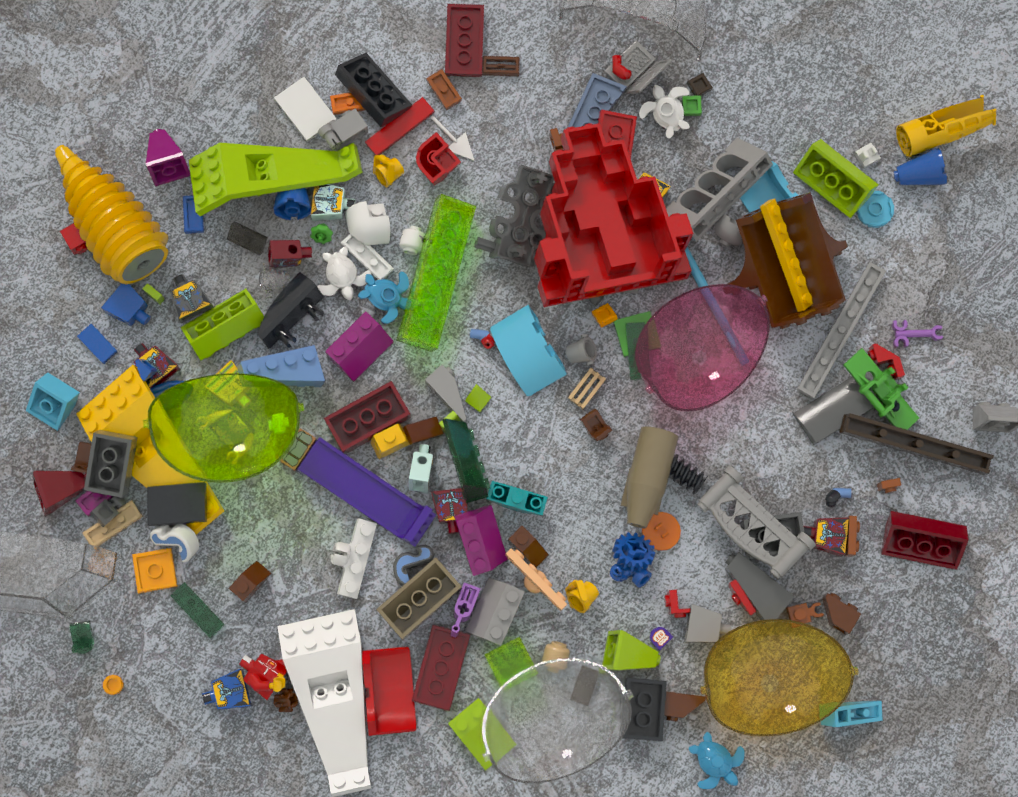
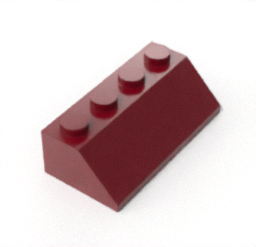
M890 511L885 525L881 555L958 570L969 540L967 526Z

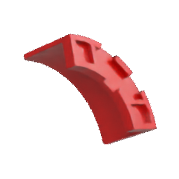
M397 647L362 651L369 736L416 731L415 703L412 702L414 691L410 648Z

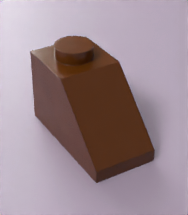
M523 526L508 539V543L519 550L525 559L536 568L549 556L537 539Z
M256 561L228 589L247 603L272 573Z
M666 691L664 714L666 720L678 722V718L687 716L702 704L706 697Z

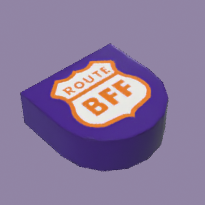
M656 627L650 632L649 638L654 647L660 651L673 636L665 628Z

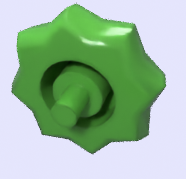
M325 223L311 228L310 237L314 239L315 243L325 244L332 241L333 232Z

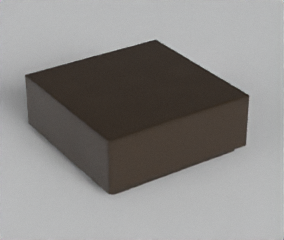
M704 73L687 81V85L694 96H702L713 88Z

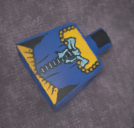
M237 669L212 681L213 690L202 693L204 704L216 702L217 709L219 710L251 707L247 684L243 680L245 677L243 669Z

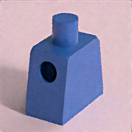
M121 283L101 307L106 314L129 326H132L136 320L142 325H146L151 316L144 312L148 307L147 303L130 284Z

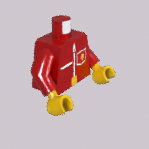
M260 654L257 660L254 661L245 655L239 663L241 667L248 671L243 678L244 682L266 700L269 699L273 691L279 692L285 687V678L283 677L287 670L283 659L273 660L264 654Z

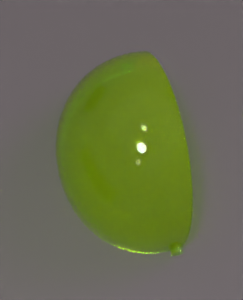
M215 374L181 382L159 394L149 406L148 418L143 420L144 428L149 429L153 446L159 456L177 472L205 482H236L249 479L267 471L288 453L298 434L300 412L304 411V404L298 402L297 396L288 386L277 380L252 374Z

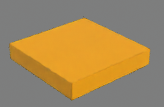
M172 548L132 554L138 594L178 587Z

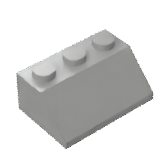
M488 578L465 632L501 647L525 591L507 583Z

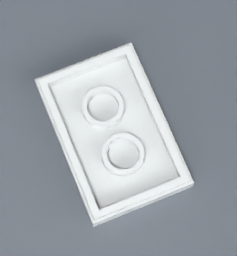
M305 77L274 97V100L307 142L319 134L318 130L323 125L332 120H337Z

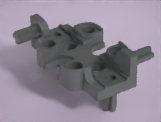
M520 165L514 182L503 185L497 197L514 206V215L509 219L501 216H495V219H491L489 232L496 239L493 242L477 237L474 243L475 248L490 252L489 258H500L530 267L534 250L538 248L539 242L546 236L545 230H540L536 227L535 218L541 213L545 197L552 194L554 186L553 175ZM509 188H512L514 191L513 197L508 195ZM528 192L534 196L532 203H528L525 199ZM499 224H501L504 228L502 234L498 231ZM517 229H521L524 232V237L521 240L515 236ZM534 235L538 238L537 245L532 241Z

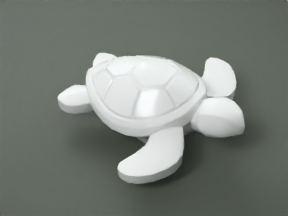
M654 85L653 95L656 98V102L647 101L640 109L639 117L644 119L653 111L654 119L659 125L667 129L666 137L670 139L674 135V131H678L680 128L683 130L690 128L689 123L683 121V106L677 99L681 96L690 95V92L684 87H674L668 95H665L662 87Z
M343 247L339 253L335 252L332 255L330 253H323V259L328 262L326 276L330 285H318L317 287L322 295L333 296L341 288L344 298L351 301L354 296L351 285L365 286L367 284L365 276L366 274H371V271L367 270L362 275L357 276L356 266L346 257L348 249Z

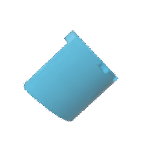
M773 161V165L740 198L749 213L759 209L768 200L776 199V202L798 196L796 192L792 194L786 187L789 183L783 176L778 164Z
M529 305L490 328L506 365L527 396L533 395L567 375L563 362L551 344L548 345L544 338L545 333L539 319Z

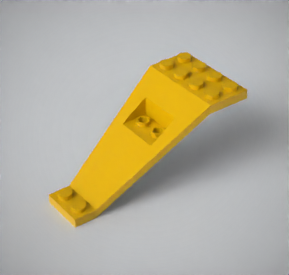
M135 365L130 366L76 413L91 442L93 432L98 430L138 437L132 476L146 488L163 485L206 483L207 522L186 523L196 535L224 512L219 500L154 397L146 381L141 379Z

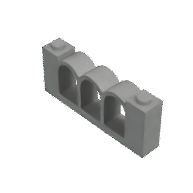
M736 138L725 149L726 153L721 154L715 159L712 166L713 169L700 174L695 181V187L683 191L677 198V203L673 201L666 208L668 216L675 213H687L694 233L691 239L697 242L773 165L766 151ZM732 167L743 168L734 178L725 174ZM719 184L725 186L716 196L707 192L711 186ZM699 202L707 204L698 214L689 210L693 204Z

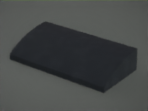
M367 53L338 65L335 76L380 127L392 122L412 107L410 101Z

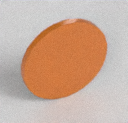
M659 512L658 515L653 514L647 528H642V535L645 536L644 540L650 539L649 545H654V549L658 551L668 550L675 546L681 534L680 525L676 518L666 512Z

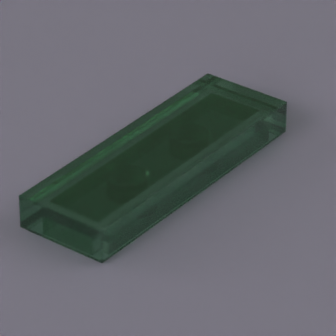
M645 322L626 323L630 380L649 379Z
M185 582L170 595L210 639L225 626Z

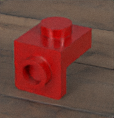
M669 590L667 595H664L665 607L669 608V615H674V618H685L686 614L691 612L690 608L679 609L677 590Z

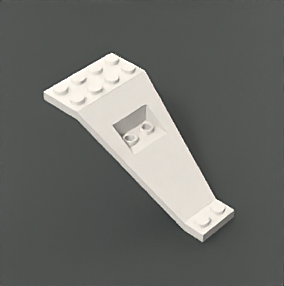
M355 609L277 626L282 659L328 775L332 797L371 789L368 772L362 644Z

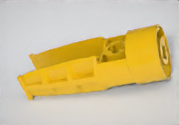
M980 95V98L934 111L932 114L899 124L896 127L898 144L905 156H915L942 144L945 145L961 139L991 124L995 126L996 109L984 111V95Z

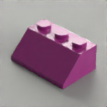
M365 311L325 353L354 382L394 341L381 325Z
M491 504L454 516L473 576L491 571L508 560L505 556V548Z

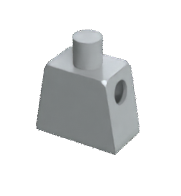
M694 604L690 605L691 612L688 614L684 643H717L719 635L730 637L732 625L721 623L722 614Z

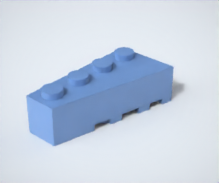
M315 345L241 361L237 367L242 386L321 387L325 382Z

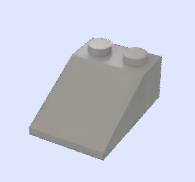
M980 402L973 407V430L1011 433L1018 428L1017 407H1011L1008 403H999L996 406L991 405L990 402Z

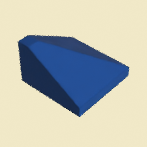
M136 359L135 363L143 381H146L158 372L145 359Z

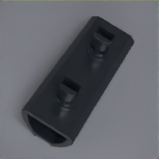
M299 272L276 297L266 312L258 331V336L268 349L279 339L288 348L292 347L287 339L296 343L297 339L288 331L307 313L315 321L319 320L315 312L323 317L324 311L316 306L324 298L317 285L303 273Z

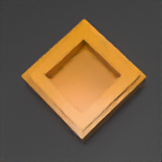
M608 303L591 311L592 316L601 328L618 320L617 315Z

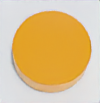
M109 675L104 679L103 689L107 694L117 695L123 690L124 682L121 677Z

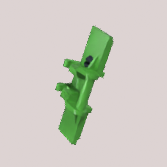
M863 348L858 350L843 364L860 385V394L865 395L879 412L878 416L880 418L885 416L892 426L906 430L919 419L918 415L900 394L909 387L905 383L897 384L891 377V374L895 372L892 367L882 372ZM866 372H870L873 375V380L869 381L865 378ZM869 388H871V389L874 391V393L876 394V396L879 397V399L883 402V405H882V404L880 403V401L875 397V395L871 392V390H870Z

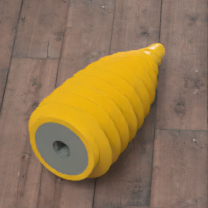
M58 146L55 149V156L61 167V174L64 176L63 187L66 189L64 197L69 204V214L74 217V225L80 230V237L86 241V247L93 253L94 260L100 264L101 271L122 284H132L151 275L167 258V233L160 232V224L152 221V214L143 211V204L139 201H134V194L125 191L123 183L114 182L112 174H102L101 167H90L89 161L80 159L67 146Z

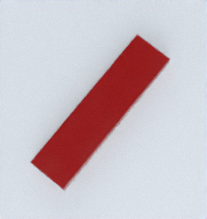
M423 97L420 98L405 113L366 140L365 144L374 155H381L435 113L434 109Z

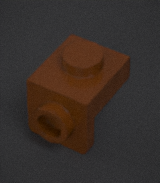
M595 408L579 419L590 437L596 441L607 438L608 433L612 431L611 427L605 423Z

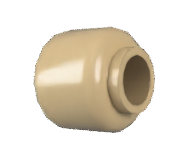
M552 641L545 646L542 661L547 665V669L558 672L559 668L562 669L567 666L570 650L566 648V644Z

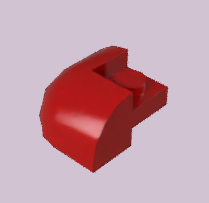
M437 132L421 144L416 155L417 166L433 185L443 181L450 172L461 164V161Z

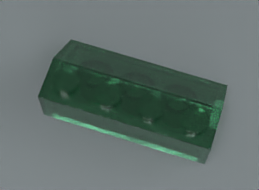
M442 419L446 440L465 502L470 503L489 497L487 490L491 488L488 478L484 479L482 474L485 473L483 462H479L477 458L480 456L478 446L473 445L472 440H475L473 430L468 429L466 422Z

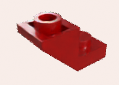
M872 344L868 348V356L877 366L888 363L887 368L892 367L895 370L891 374L894 380H899L905 376L899 356L878 344Z

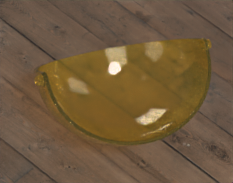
M760 620L744 624L729 631L714 644L705 661L704 686L700 687L702 695L705 694L712 716L727 729L750 736H778L808 728L831 715L848 697L853 686L854 677L859 672L858 667L852 665L845 649L826 632L811 625L792 620Z

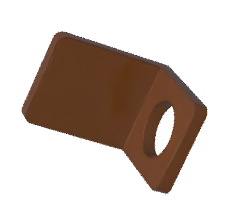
M79 442L75 464L71 467L72 471L87 474L91 443Z

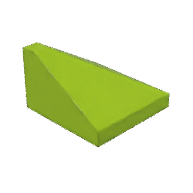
M476 384L465 402L478 412H481L491 399V396Z

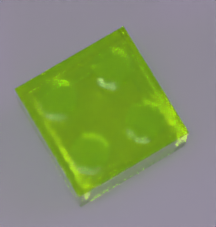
M520 636L484 654L502 691L538 673Z

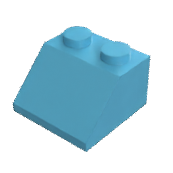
M46 373L35 382L26 411L58 431L75 407L80 392L50 373Z

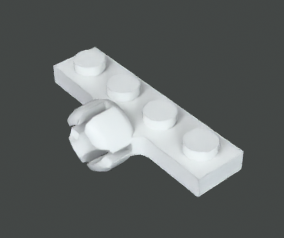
M357 518L351 542L349 544L343 542L335 543L332 551L342 553V555L331 554L330 560L332 564L343 568L337 592L338 595L353 599L358 598L377 523Z

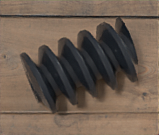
M676 454L673 458L669 477L673 474L674 482L680 479V486L687 483L686 490L693 487L692 494L694 495L699 491L707 477L703 478V471L697 474V467L690 470L691 463L684 466V458L677 461L678 454Z

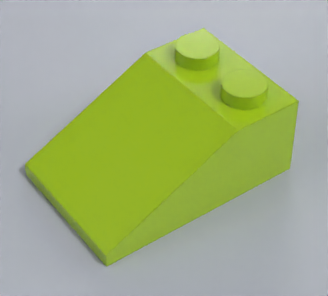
M479 698L448 723L485 771L516 745Z

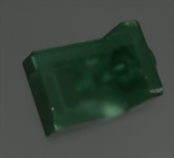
M91 622L71 623L69 628L73 643L72 653H88L94 645Z

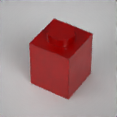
M73 223L62 229L60 233L74 255L82 254L88 250L86 241L82 240L79 234L80 230Z

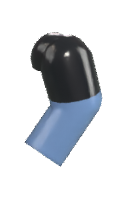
M833 488L825 497L826 505L828 507H835L836 502L840 498H851V488Z

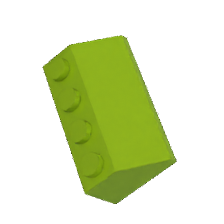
M822 139L810 146L793 171L796 176L849 218H852L865 204L879 185Z
M245 288L180 328L199 359L203 360L211 357L213 353L221 348L227 347L236 339L244 337L251 330L259 328L264 315Z

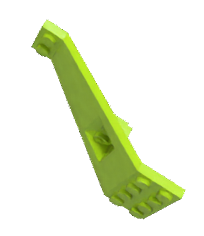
M219 142L189 159L195 211L200 217L231 199L345 182L363 173L358 149L354 143L338 151Z

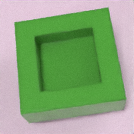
M682 96L684 116H701V96Z

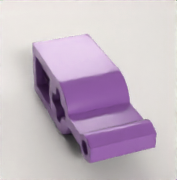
M464 582L453 614L457 621L451 629L452 637L456 638L458 636L460 623L469 620L481 588ZM462 608L466 609L464 614L460 613Z

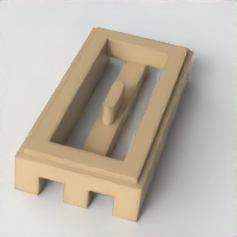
M590 368L568 399L581 409H584L606 378ZM592 374L594 377L590 380V382L587 384V386L584 388V390L581 392L578 398L575 399L574 396L577 394V392L580 390V388ZM596 379L600 380L596 387L586 398V400L583 402V404L580 403V400L587 393V391L590 389V387L593 385Z

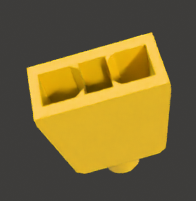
M400 424L375 434L370 442L379 460L410 445L403 426Z

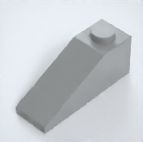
M441 365L425 379V384L451 412L454 411L464 425L467 419L456 380L453 377L455 373L448 366L445 368Z

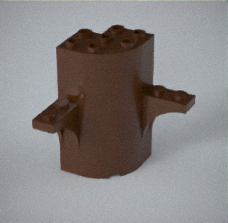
M811 192L777 202L782 219L786 224L789 238L793 243L795 255L799 260L802 274L806 279L808 291L812 296L813 304L805 311H797L761 209L754 210L736 220L744 244L745 262L739 276L723 287L725 293L733 291V294L744 291V288L748 287L749 290L758 288L771 328L779 327L784 329L790 327L793 323H796V326L805 324L808 319L814 318L816 314H821V316L831 314L832 310L839 308L840 304L846 301L833 259L835 256L841 255L848 245L846 240L837 241L827 233L819 219Z

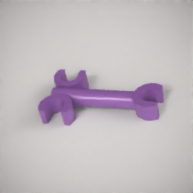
M894 320L892 323L896 338L893 342L894 348L898 347L899 340L904 342V348L909 345L908 337H931L935 341L943 338V336L935 334V330L942 329L940 325H936L930 330H905L908 326L906 320L902 322L903 326L901 328L897 326V320Z

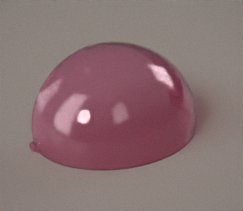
M715 284L687 291L663 305L645 324L638 337L635 349L636 365L642 380L647 386L645 388L649 394L653 393L657 399L668 407L687 412L711 407L735 392L752 374L766 348L770 330L769 313L766 307L767 298L764 295L760 297L740 286Z

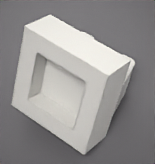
M872 143L854 153L863 169L881 159Z

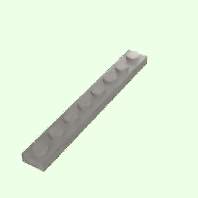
M871 262L868 263L796 389L797 391L811 399L815 398L886 272L884 269Z

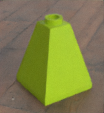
M623 630L608 631L601 670L654 668L660 664L661 656L657 650Z

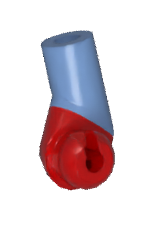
M470 330V338L479 339L484 348L491 349L494 346V339L487 330Z

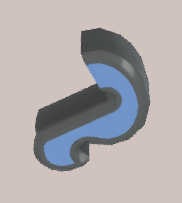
M419 545L416 547L418 554L404 552L396 557L393 563V572L400 586L405 585L409 581L406 570L428 564L433 560L434 551L430 546Z

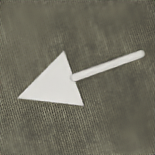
M431 116V119L453 141L449 146L450 150L456 155L474 161L466 132L456 139L434 116Z

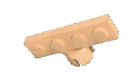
M511 548L505 554L524 574V587L530 593H543L560 611L566 607L565 601L567 599L559 591L556 593L551 588L553 585L546 578L545 574L537 570L531 563L528 565L523 560L525 557L519 550L516 549L514 551Z

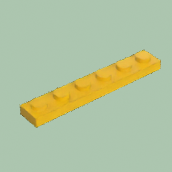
M771 199L762 204L760 209L797 311H805L813 304L812 296L808 291L806 279L802 274L799 260L793 249V243L789 238L786 224L782 219L780 207L777 205L776 199Z

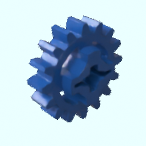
M627 532L626 537L621 534L620 538L616 539L612 552H614L613 558H618L617 564H624L623 569L630 567L631 572H633L634 568L638 572H641L642 567L647 569L652 564L656 553L653 551L654 545H649L650 539L645 541V536L638 537L636 532L634 536H631L629 532Z

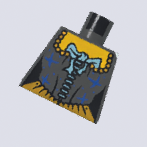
M183 274L173 279L177 287L172 289L170 293L181 324L214 308L195 279L187 282Z

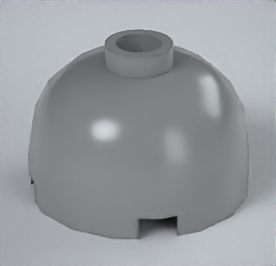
M724 214L715 223L716 235L721 238L719 242L727 247L730 244L734 246L742 245L743 241L736 221Z

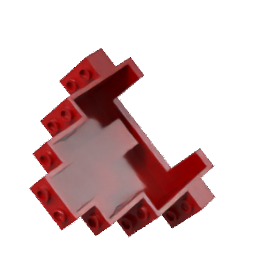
M589 123L581 127L572 126L564 129L561 136L564 150L554 151L549 159L555 183L552 194L545 197L540 216L546 236L539 242L534 257L540 276L538 291L543 307L688 279L692 270L685 250L694 233L687 213H675L668 216L656 177L644 176L637 179L625 141L611 140L606 143L600 123Z

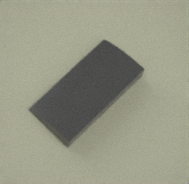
M850 377L793 413L813 446L840 429L844 414L851 413L862 416L874 408L865 395L860 394V385L853 377Z

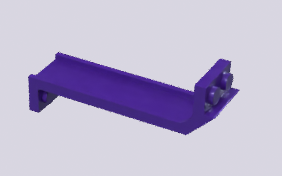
M321 437L317 439L296 470L414 547H416L436 517V514L432 512L433 509L427 505L422 506Z

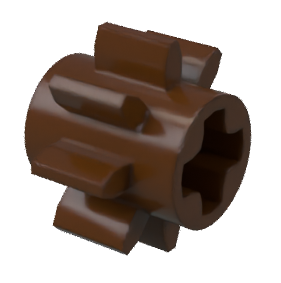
M283 688L274 695L273 702L274 706L279 708V712H293V708L298 704V698L296 693H293V689Z

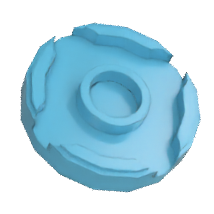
M874 191L856 213L859 220L866 226L879 228L885 226L894 215V204L892 199L885 195V193Z

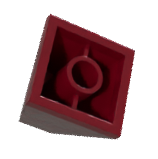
M77 471L33 472V484L45 517L85 491L86 474Z

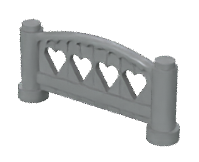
M729 465L724 470L725 474L701 497L697 505L704 512L710 510L721 528L740 548L761 562L770 565L772 569L769 572L776 579L782 578L816 544L804 532H801L797 537L794 536L739 485L743 477L736 469ZM737 500L733 516H727L726 511L720 509L722 503ZM751 513L748 529L743 530L740 524L734 522L735 517ZM765 527L763 542L757 543L755 538L749 536L750 530ZM780 540L777 556L773 557L769 554V551L764 550L763 545L765 543Z

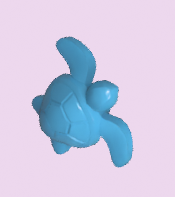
M402 271L399 273L398 285L385 279L375 281L371 274H366L365 282L367 285L365 290L358 294V297L360 299L368 298L376 308L387 311V314L381 319V323L389 324L393 322L398 316V306L404 310H410L414 307L411 300L403 298L401 295L409 288V279L406 273Z
M706 732L703 736L704 741L700 742L699 746L692 745L688 748L692 754H698V762L701 769L709 775V778L699 781L697 783L701 789L715 788L719 783L720 777H723L729 785L737 786L738 778L731 769L743 763L745 756L743 747L739 746L734 756L731 757L729 751L721 744L712 742L711 734Z

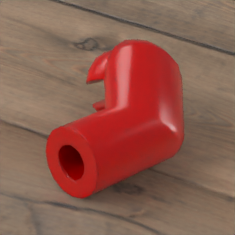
M613 55V74L622 80L630 79L632 73L622 65V56Z

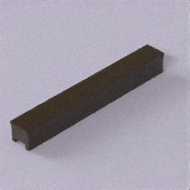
M851 413L843 415L839 431L841 434L982 475L990 474L989 467L991 459L994 458V455Z

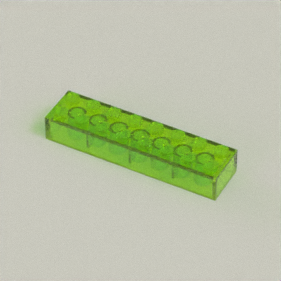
M443 194L435 198L396 341L429 352L438 349L473 221L475 205Z

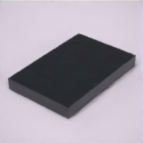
M205 482L147 487V525L149 527L207 522Z

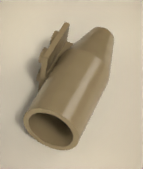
M641 427L620 505L627 507V524L645 529L653 514L658 515L678 441V435L655 427Z

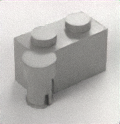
M356 108L352 111L344 112L341 118L328 122L318 130L321 138L325 139L332 150L336 149V151L348 146L369 132L367 124Z

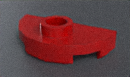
M733 580L730 582L729 587L733 593L731 596L736 605L740 604L749 615L754 614L756 609L738 581Z

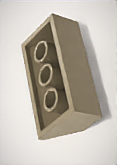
M435 557L376 610L403 641L462 589V586Z

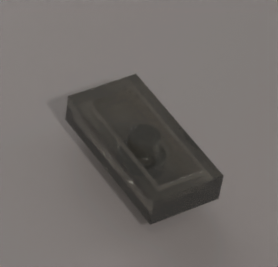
M234 221L230 226L226 240L261 255L268 237Z

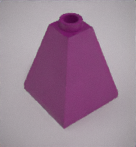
M156 129L150 133L146 166L155 187L191 176L183 152L166 130Z

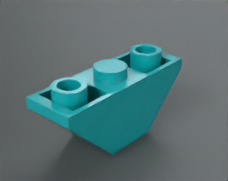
M491 481L486 500L521 513L543 516L548 497Z

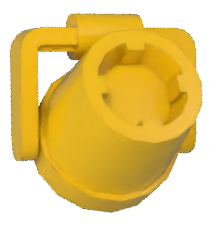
M385 155L374 156L373 174L376 175L384 187L391 186L396 179L404 174V168L398 159H390Z
M573 580L565 588L570 607L580 613L587 612L591 604L599 596L598 589L589 581L583 583L582 580Z

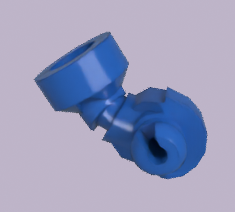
M614 564L610 569L612 579L622 582L632 576V582L638 588L644 586L652 576L651 572L644 568L641 569V572H638L636 568H634L633 572L630 571V567L623 569L624 564Z

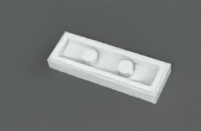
M349 234L341 242V245L346 247L348 252L367 270H370L377 280L386 279L394 271V268L370 245H363V242L357 240L354 236L351 237Z

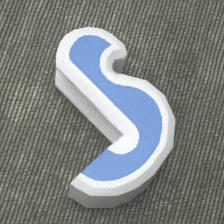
M177 524L173 528H170L169 525L156 526L150 533V539L156 545L179 546L182 562H188L199 550V541L195 532L186 525Z

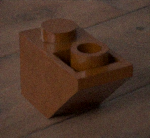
M834 593L824 594L822 600L829 625L845 635L850 634L861 615L857 611L858 608L850 603L846 605Z

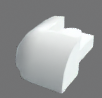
M364 201L354 204L347 209L345 217L351 237L354 236L357 240L363 242V245L389 243L390 221L389 216H386L384 203L367 205V202Z

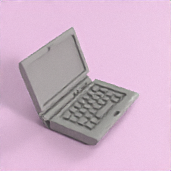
M635 41L621 54L623 56L622 65L631 71V78L622 80L613 74L612 64L604 72L612 81L627 86L625 93L639 94L672 60L655 61L656 59L639 42Z

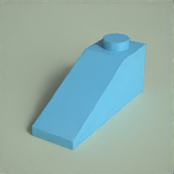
M882 701L840 702L820 705L821 725L842 727L883 721Z

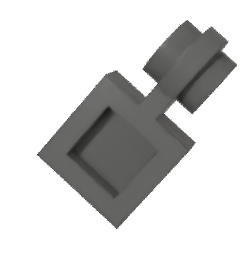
M114 496L110 500L112 504L105 499L90 514L104 527L119 514L116 509L126 502L124 500L125 497Z

